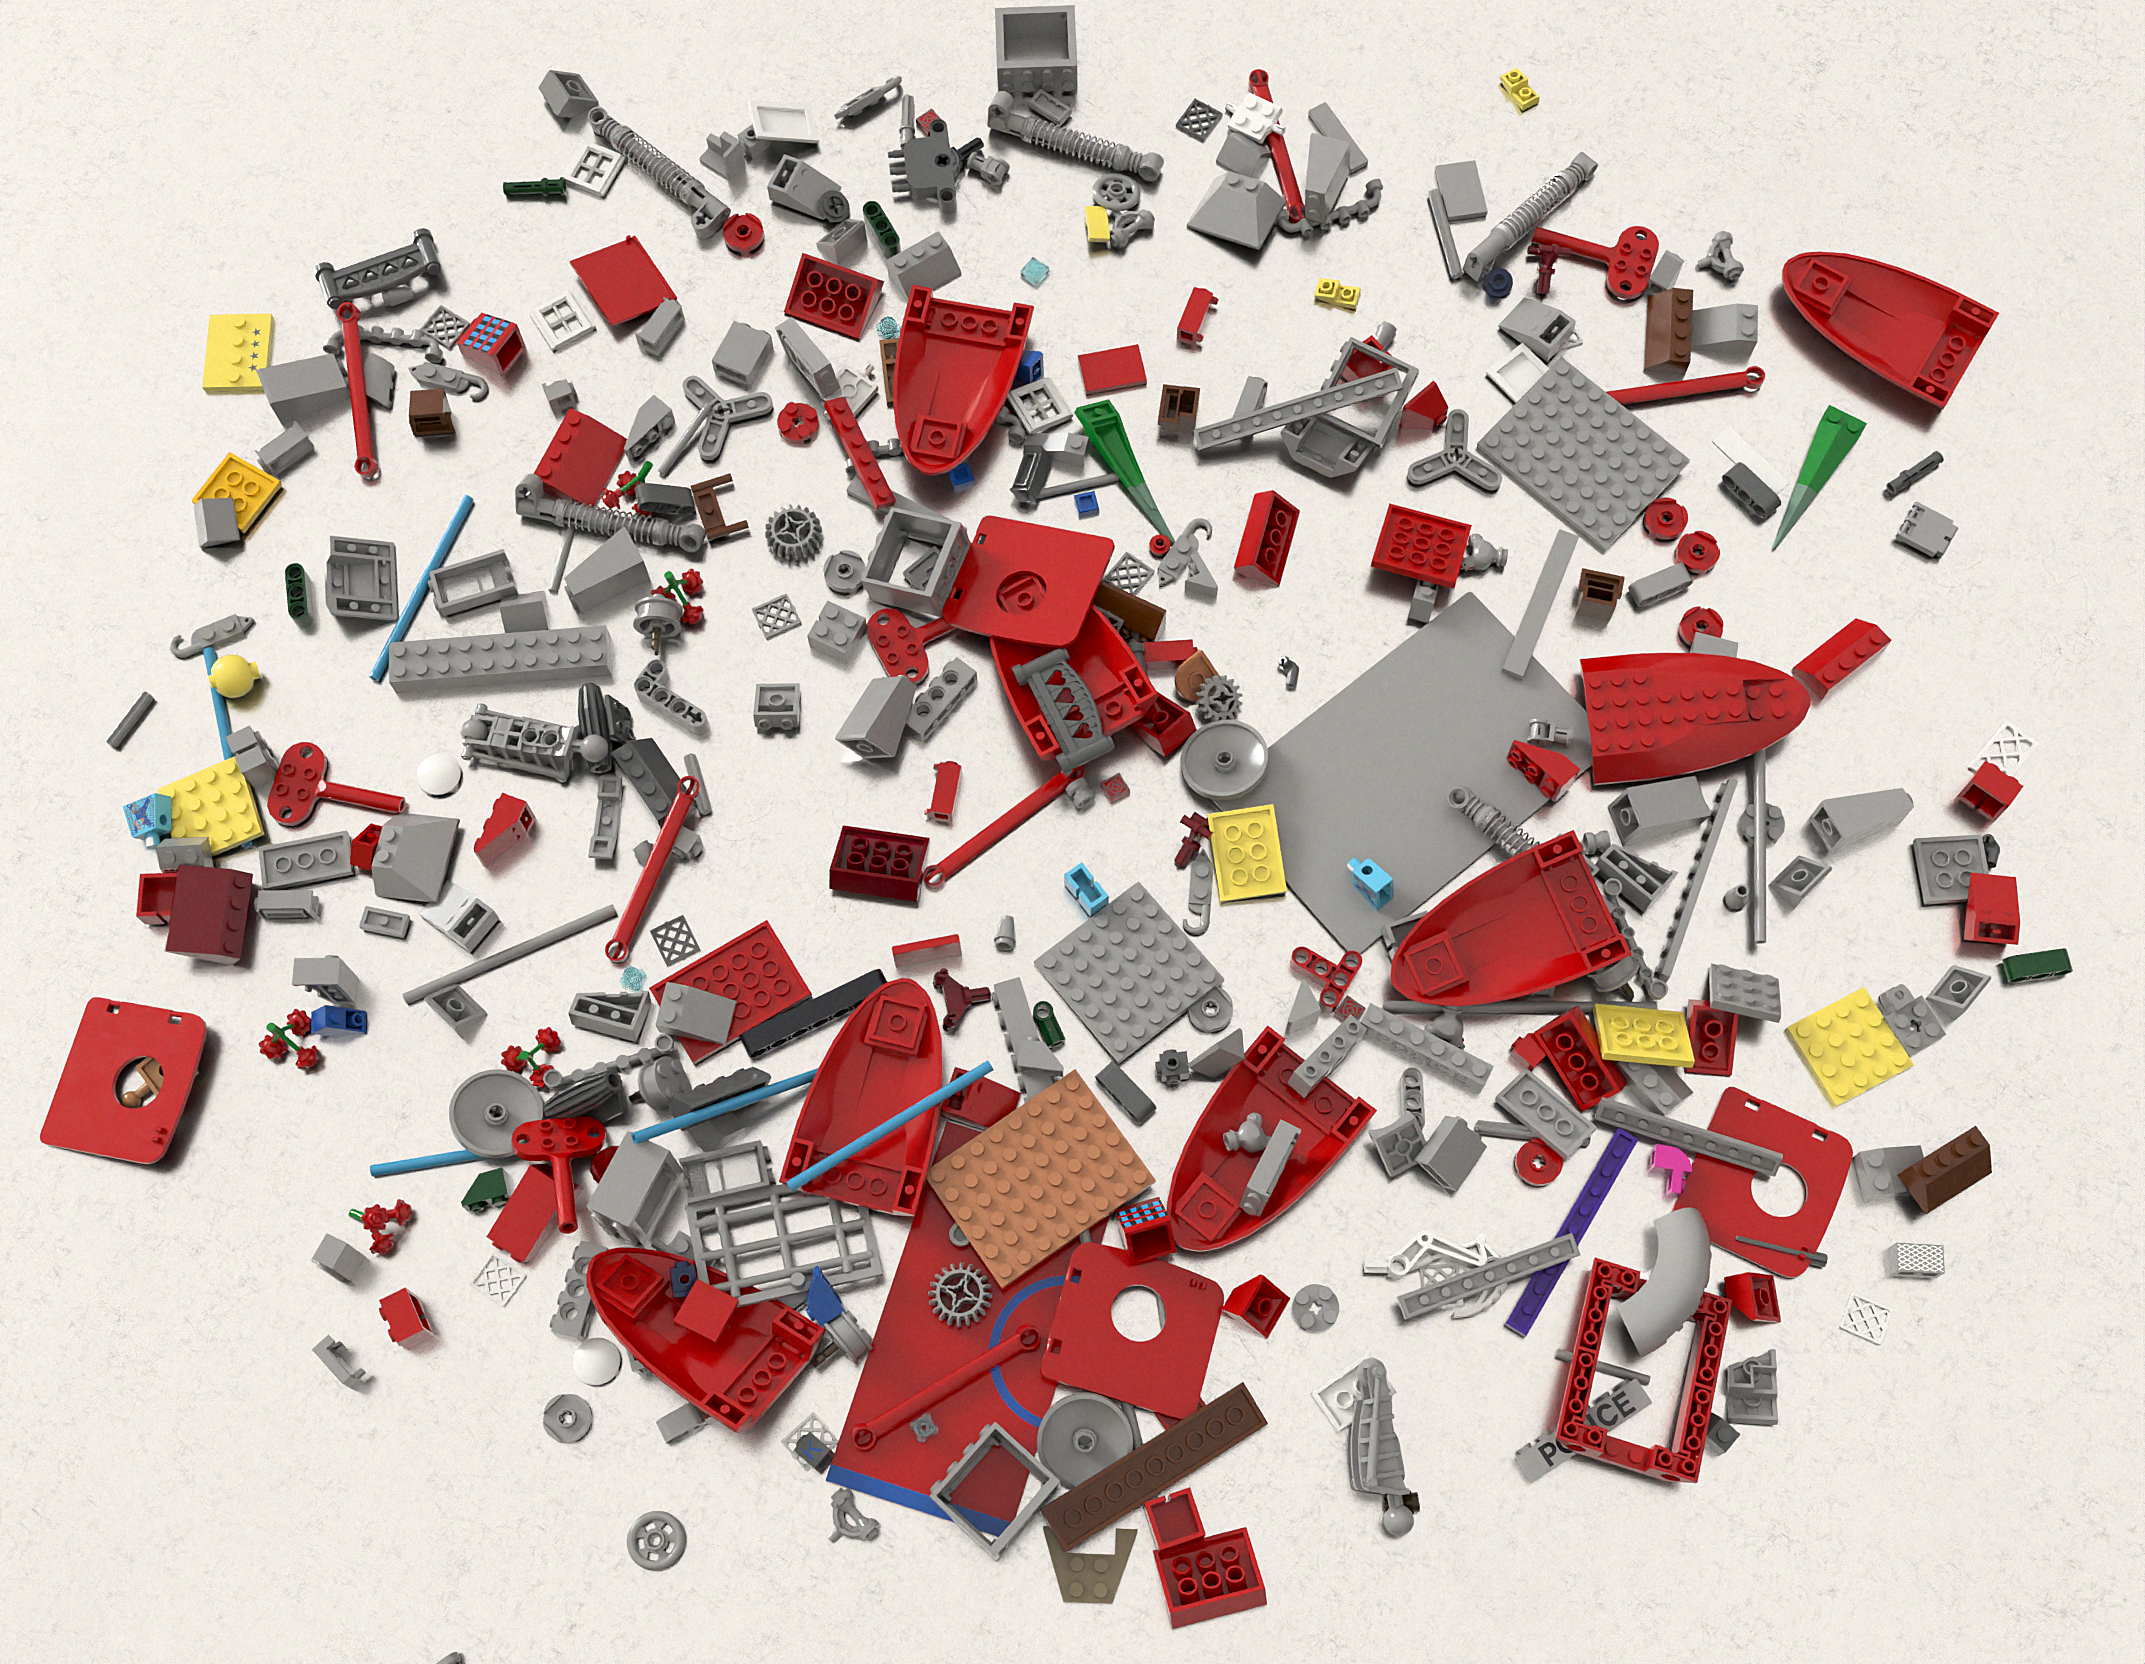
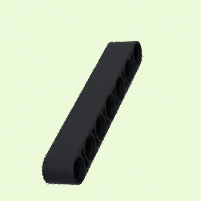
M881 969L872 970L744 1032L740 1036V1040L749 1058L758 1057L855 1010L873 991L887 983V980Z

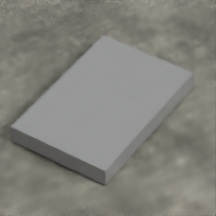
M1475 160L1435 166V173L1448 221L1487 216V206Z

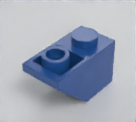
M324 1005L311 1012V1034L333 1037L366 1033V1011Z

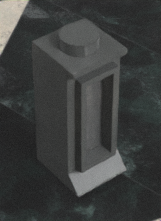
M1023 445L1024 456L1014 484L1009 490L1020 502L1037 501L1052 457L1041 445Z

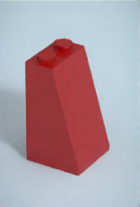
M534 1164L528 1167L486 1236L492 1240L491 1244L500 1250L505 1249L511 1253L510 1257L519 1263L532 1261L558 1225L553 1169L548 1164ZM573 1182L576 1200L584 1188Z

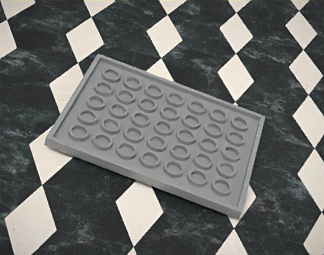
M1560 357L1477 443L1479 449L1604 551L1616 541L1690 462L1688 457L1563 357Z

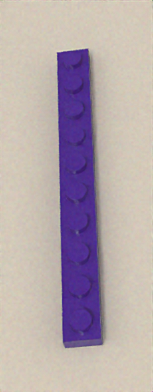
M1619 1127L1617 1128L1554 1239L1572 1233L1578 1247L1638 1142V1138ZM1570 1259L1534 1272L1505 1323L1507 1327L1524 1337L1527 1336Z

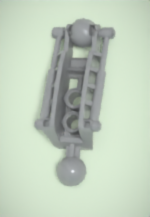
M483 703L477 704L475 715H471L470 719L463 723L460 732L463 739L462 744L465 746L461 754L464 760L469 761L472 760V757L507 764L508 767L556 777L559 782H565L567 777H569L573 752L581 753L590 762H599L608 753L606 740L597 734L588 735L583 740H580L581 735L578 725L568 727L524 716L521 718L487 710L488 707ZM487 726H490V727H491L489 736H488L489 730H488V727H487ZM513 738L519 739L517 746L512 745ZM474 749L488 751L489 755L474 752Z
M1367 1358L1357 1368V1378L1361 1385V1399L1355 1403L1352 1419L1350 1445L1353 1479L1351 1485L1356 1490L1387 1495L1389 1509L1384 1515V1525L1391 1534L1404 1536L1412 1530L1414 1516L1408 1507L1403 1505L1402 1495L1410 1494L1409 1488L1405 1487L1403 1481L1405 1479V1470L1399 1439L1393 1428L1392 1419L1395 1417L1392 1414V1395H1389L1386 1380L1387 1370L1380 1360Z

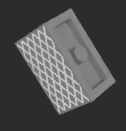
M1896 1242L1889 1248L1891 1275L1939 1277L1945 1274L1943 1245Z

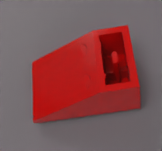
M1517 740L1512 742L1506 757L1512 768L1521 771L1529 783L1535 784L1544 797L1554 802L1573 785L1580 771L1564 754Z
M502 793L500 798L495 800L491 817L486 819L483 826L484 831L474 844V853L484 867L489 866L527 835L535 815L526 801Z
M1970 872L1964 940L2018 945L2020 913L2016 877Z
M955 1067L950 1083L969 1071ZM983 1076L945 1099L940 1111L943 1117L986 1130L1016 1110L1021 1093Z

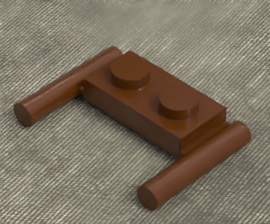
M731 473L690 486L708 541L749 528L747 520L726 526L713 487L732 482Z

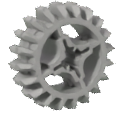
M791 504L789 509L786 510L784 507H781L780 513L774 510V517H769V524L765 525V538L772 552H777L780 558L785 555L788 561L791 556L798 560L799 555L806 558V552L813 554V547L818 548V541L822 539L820 534L822 533V526H820V520L816 518L814 511L810 512L807 507L802 510L799 504L796 509H793ZM786 523V526L778 532L781 526ZM790 528H792L793 532L796 531L797 537L791 532ZM808 532H810L809 535L806 537V539H804L803 541H801V539H802L804 536H806Z
M961 1262L959 1269L956 1270L955 1265L952 1263L950 1264L952 1271L948 1272L945 1267L942 1268L943 1277L935 1274V1278L939 1283H930V1286L936 1290L929 1291L928 1295L936 1298L930 1300L929 1304L930 1306L938 1305L933 1309V1313L938 1314L942 1312L939 1316L940 1321L949 1317L947 1320L949 1326L952 1325L954 1320H956L957 1327H961V1320H965L966 1326H970V1318H973L976 1323L979 1322L977 1313L981 1316L986 1315L982 1307L990 1308V1303L985 1301V1299H991L992 1294L985 1291L991 1289V1284H984L988 1280L986 1275L978 1278L981 1274V1269H977L972 1273V1264H969L967 1270H964V1263ZM963 1277L956 1286L945 1285L953 1278ZM970 1279L979 1287V1298L968 1291ZM964 1287V1295L967 1297L957 1302L955 1292H959ZM941 1292L946 1293L947 1296L953 1299L951 1310H948L942 1304ZM964 1304H976L967 1312L957 1313Z

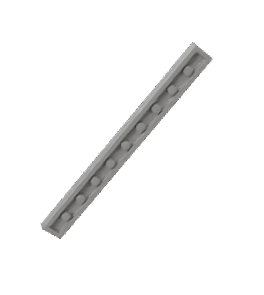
M1396 367L1194 429L1193 431L1198 449L1202 451L1402 390L1403 385L1398 368Z
M1730 777L1726 784H1721L1718 791V796H1721L1719 803L1715 802L1711 811V815H1714V818L1706 826L1704 834L1707 835V838L1699 846L1697 853L1701 855L1699 861L1695 860L1692 866L1691 873L1694 876L1692 881L1688 880L1684 892L1687 893L1685 900L1680 901L1677 912L1680 913L1678 920L1675 919L1671 926L1670 932L1673 933L1671 940L1668 939L1664 946L1663 952L1666 953L1664 960H1660L1656 972L1659 973L1657 980L1666 983L1671 977L1738 783L1737 779Z

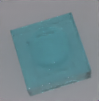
M1034 257L1021 270V276L1036 286L1049 273V267Z

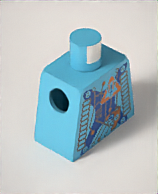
M153 793L123 806L131 836L136 839L146 840L147 849H156L160 844L159 836L169 833L172 829L171 796Z
M1356 857L1348 862L1347 868L1352 872L1353 886L1376 911L1393 898V878L1371 859H1366L1361 863Z

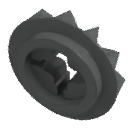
M830 190L825 192L818 202L819 211L823 214V218L830 220V223H839L845 220L849 214V202L838 191ZM831 203L833 206H839L835 211L830 208L828 209Z

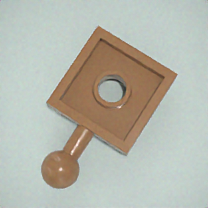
M147 1057L135 1067L145 1083L136 1091H129L123 1095L122 1104L124 1107L137 1108L141 1103V1097L150 1090L156 1096L158 1095L163 1084L164 1075L162 1067L156 1059Z

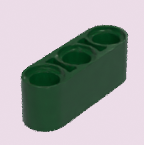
M875 201L866 202L863 206L864 222L883 254L887 258H891L901 252L900 238L880 204Z
M292 563L285 569L288 613L298 627L305 628L313 622L310 578L301 564ZM304 612L302 616L297 617L300 613Z
M2066 948L2014 955L2002 960L2009 983L2061 976L2073 971Z

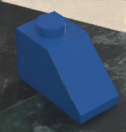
M1024 350L1015 377L1027 385L1038 381L1044 375L1043 353L1040 351Z
M819 1266L814 1267L806 1298L808 1305L806 1312L812 1321L817 1320L819 1325L822 1326L840 1315L841 1312H845L842 1300Z

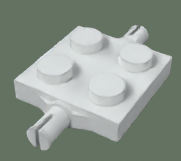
M1248 92L1239 106L1227 102L1225 105V110L1234 113L1227 124L1228 128L1260 144L1263 143L1267 135L1272 131L1281 136L1286 131L1285 127L1277 124L1278 118L1283 112L1282 107Z
M867 363L862 371H859L845 364L836 374L840 389L824 398V400L827 401L845 396L855 417L879 390L878 385L867 377L875 369L874 366ZM827 411L823 413L824 416L830 419Z

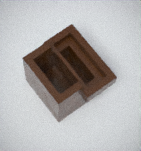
M1163 384L1158 416V425H1162V430L1194 434L1193 430L1196 429L1200 388Z
M444 388L410 391L409 424L414 436L456 431V425Z
M1582 568L1577 591H1580L1576 614L1610 621L1617 605V599H1620L1622 596L1625 577Z

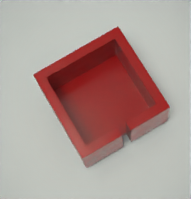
M1372 335L1363 341V343L1382 352L1384 351V347ZM1354 349L1342 375L1348 382L1393 369V367Z
M1985 760L1957 796L1975 807L1984 793H1988V797L1978 810L1996 821L2011 805L2024 786L2016 778L2002 772L1997 765Z
M177 872L140 874L136 917L145 925L165 924V920L169 923Z
M405 1287L379 1300L381 1304L379 1312L382 1319L389 1323L390 1329H388V1334L393 1343L397 1342L398 1346L410 1350L434 1338L427 1318L419 1319L420 1316L424 1315V1311L417 1295Z
M1190 1487L1169 1494V1502H1166L1165 1496L1143 1504L1158 1553L1204 1538L1206 1535Z

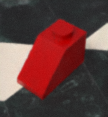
M371 823L352 840L350 865L357 866L362 870L372 869V862L383 826Z
M1528 1033L1524 1038L1519 1036L1511 1045L1514 1049L1510 1056L1531 1072L1547 1056L1534 1033Z

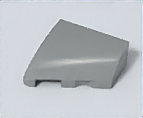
M371 352L363 365L366 396L374 402L390 408L391 401L389 400L390 390H393L392 377L395 366Z

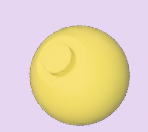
M232 654L219 658L213 664L208 680L211 688H216L219 694L229 698H238L247 694L252 689L255 679L260 678V673L255 661L249 663L244 657Z

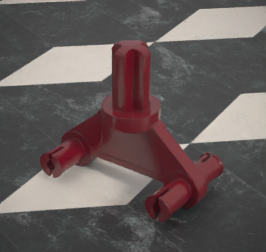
M1540 244L1539 247L1529 246L1527 254L1536 255L1540 258L1541 267H1537L1536 272L1539 273L1537 293L1548 294L1551 275H1555L1556 269H1552L1555 259H1558L1559 255L1569 257L1571 248L1559 247L1558 244H1552V246Z
M1196 812L1192 814L1191 818L1184 815L1180 820V823L1191 829L1189 837L1184 836L1181 840L1183 845L1174 859L1178 865L1183 867L1186 866L1194 851H1199L1201 845L1198 843V840L1201 836L1209 840L1213 834L1209 829L1208 817L1205 819Z
M942 968L934 975L933 986L937 989L941 987L943 989L948 1014L944 1017L942 1026H944L943 1029L945 1031H950L957 1025L965 1009L971 1006L972 1002L989 1000L991 992L988 987L969 989L968 986L963 987V985L949 976L947 969Z

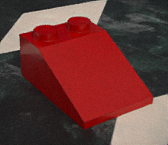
M1157 692L1159 696L1145 716L1128 726L1152 749L1166 757L1197 729L1189 711Z
M1688 999L1686 1026L1695 1062L1692 1068L1685 1067L1686 1072L1732 1076L1739 1014L1710 1008V1001Z

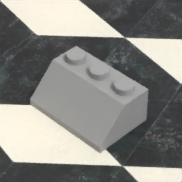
M939 231L886 260L888 274L907 300L909 299L912 285L933 288L934 290L961 274L950 246Z
M1619 1061L1616 1064L1626 1080L1628 1088L1652 1113L1666 1117L1694 1093L1670 1066Z

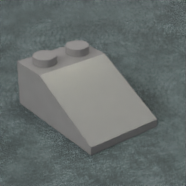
M1736 303L1693 310L1691 349L1752 354L1758 342V305Z
M667 982L655 1025L660 1033L726 1045L737 1002L690 986Z
M1921 1145L1866 1150L1857 1153L1852 1158L1864 1203L1912 1195L1898 1174L1924 1158Z

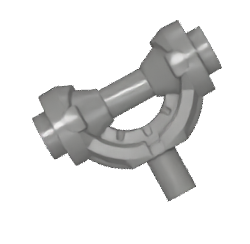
M1145 209L1139 212L1129 211L1124 213L1112 211L1111 215L1115 218L1113 229L1110 230V242L1114 247L1122 248L1128 242L1130 234L1138 229L1149 230L1154 226L1155 218L1153 214ZM1134 222L1128 227L1123 228L1126 224Z
M1721 231L1715 234L1708 251V257L1698 260L1699 268L1711 265L1712 270L1723 273L1725 278H1730L1731 280L1737 279L1742 275L1744 271L1743 264L1733 258L1730 250L1733 244L1731 233ZM1719 251L1723 253V256L1726 261L1725 263L1719 260Z
M840 1488L831 1496L833 1501L830 1505L833 1507V1524L835 1528L827 1535V1538L832 1543L841 1535L853 1539L860 1538L862 1541L867 1539L870 1542L879 1534L878 1527L880 1524L874 1518L863 1517L856 1509L853 1502L854 1496L849 1488L845 1490ZM845 1512L851 1516L857 1526H851L847 1523L844 1517Z

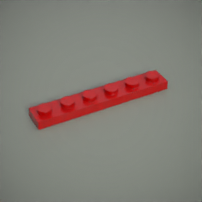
M845 396L827 400L824 407L875 510L893 506L896 499Z

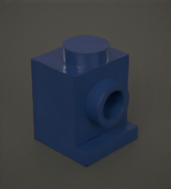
M688 1260L675 1262L674 1267H669L672 1296L675 1298L688 1296L696 1281L694 1264H689ZM682 1275L688 1276V1281L686 1283L680 1282V1277Z

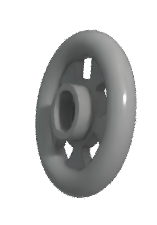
M1117 173L1100 177L1094 183L1092 189L1095 201L1103 208L1111 211L1128 210L1138 203L1141 196L1140 188L1132 178ZM1103 185L1107 186V191L1102 190L1101 187ZM1126 189H1131L1133 194H1127ZM1123 199H1126V202H1123V203H1120V202H1119V201H1121V200H1123Z
M651 1511L641 1515L634 1521L627 1535V1549L632 1560L638 1566L654 1571L671 1566L681 1555L685 1543L682 1525L677 1518L664 1511ZM653 1521L655 1528L646 1532L643 1526ZM665 1523L673 1530L669 1535L661 1529ZM655 1536L660 1537L658 1545H653L652 1539ZM644 1537L645 1548L638 1549L636 1540ZM668 1541L675 1544L670 1554L664 1551ZM648 1553H659L658 1560L647 1559Z

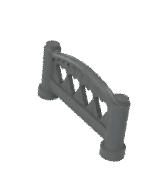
M425 228L417 229L412 234L413 244L336 271L334 266L328 262L316 265L314 274L316 280L321 284L327 305L335 310L339 308L344 300L367 297L388 291L407 283L425 272H428L430 275L438 274L441 265L433 246L434 239L430 230ZM408 259L418 263L416 266L403 269ZM388 266L398 269L396 273L383 276ZM368 273L379 277L376 280L363 283ZM348 280L359 283L356 287L344 290Z
M1058 648L1022 666L1017 664L1011 667L1020 687L1029 683L1063 751L1055 757L1064 776L1073 772L1072 769L1112 751L1115 745L1110 735L1107 737L1103 735L1100 714L1091 692L1080 676L1067 664V660H1070L1066 648ZM1057 671L1061 672V677L1066 680V683L1062 686L1047 685L1053 674ZM1065 689H1070V695L1075 698L1072 703L1056 702V700ZM1076 706L1080 708L1079 713L1084 715L1081 721L1064 720L1070 710ZM1083 724H1087L1089 726L1088 731L1093 733V736L1089 739L1073 738Z

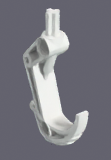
M1422 1230L1396 1253L1387 1256V1259H1364V1273H1387V1277L1401 1279L1408 1272L1432 1264L1433 1260L1439 1258L1474 1269L1504 1258L1505 1254L1493 1250L1487 1244L1488 1239L1484 1234L1477 1235L1474 1241L1458 1245L1430 1231ZM1476 1245L1479 1254L1466 1248ZM1424 1253H1429V1254H1432V1255H1433V1256L1426 1255V1256L1421 1257ZM1393 1262H1401L1404 1265V1271H1395L1392 1266ZM1504 1283L1482 1291L1478 1301L1466 1310L1454 1311L1453 1318L1472 1316L1490 1308L1493 1302H1497L1501 1298L1500 1293L1506 1291L1508 1284Z

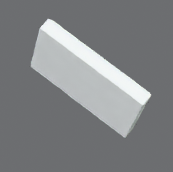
M1367 1353L1310 1393L1338 1434L1352 1424L1355 1403L1361 1399V1385L1357 1378V1368L1363 1360L1372 1358L1370 1353ZM1386 1378L1389 1395L1393 1396L1397 1392Z

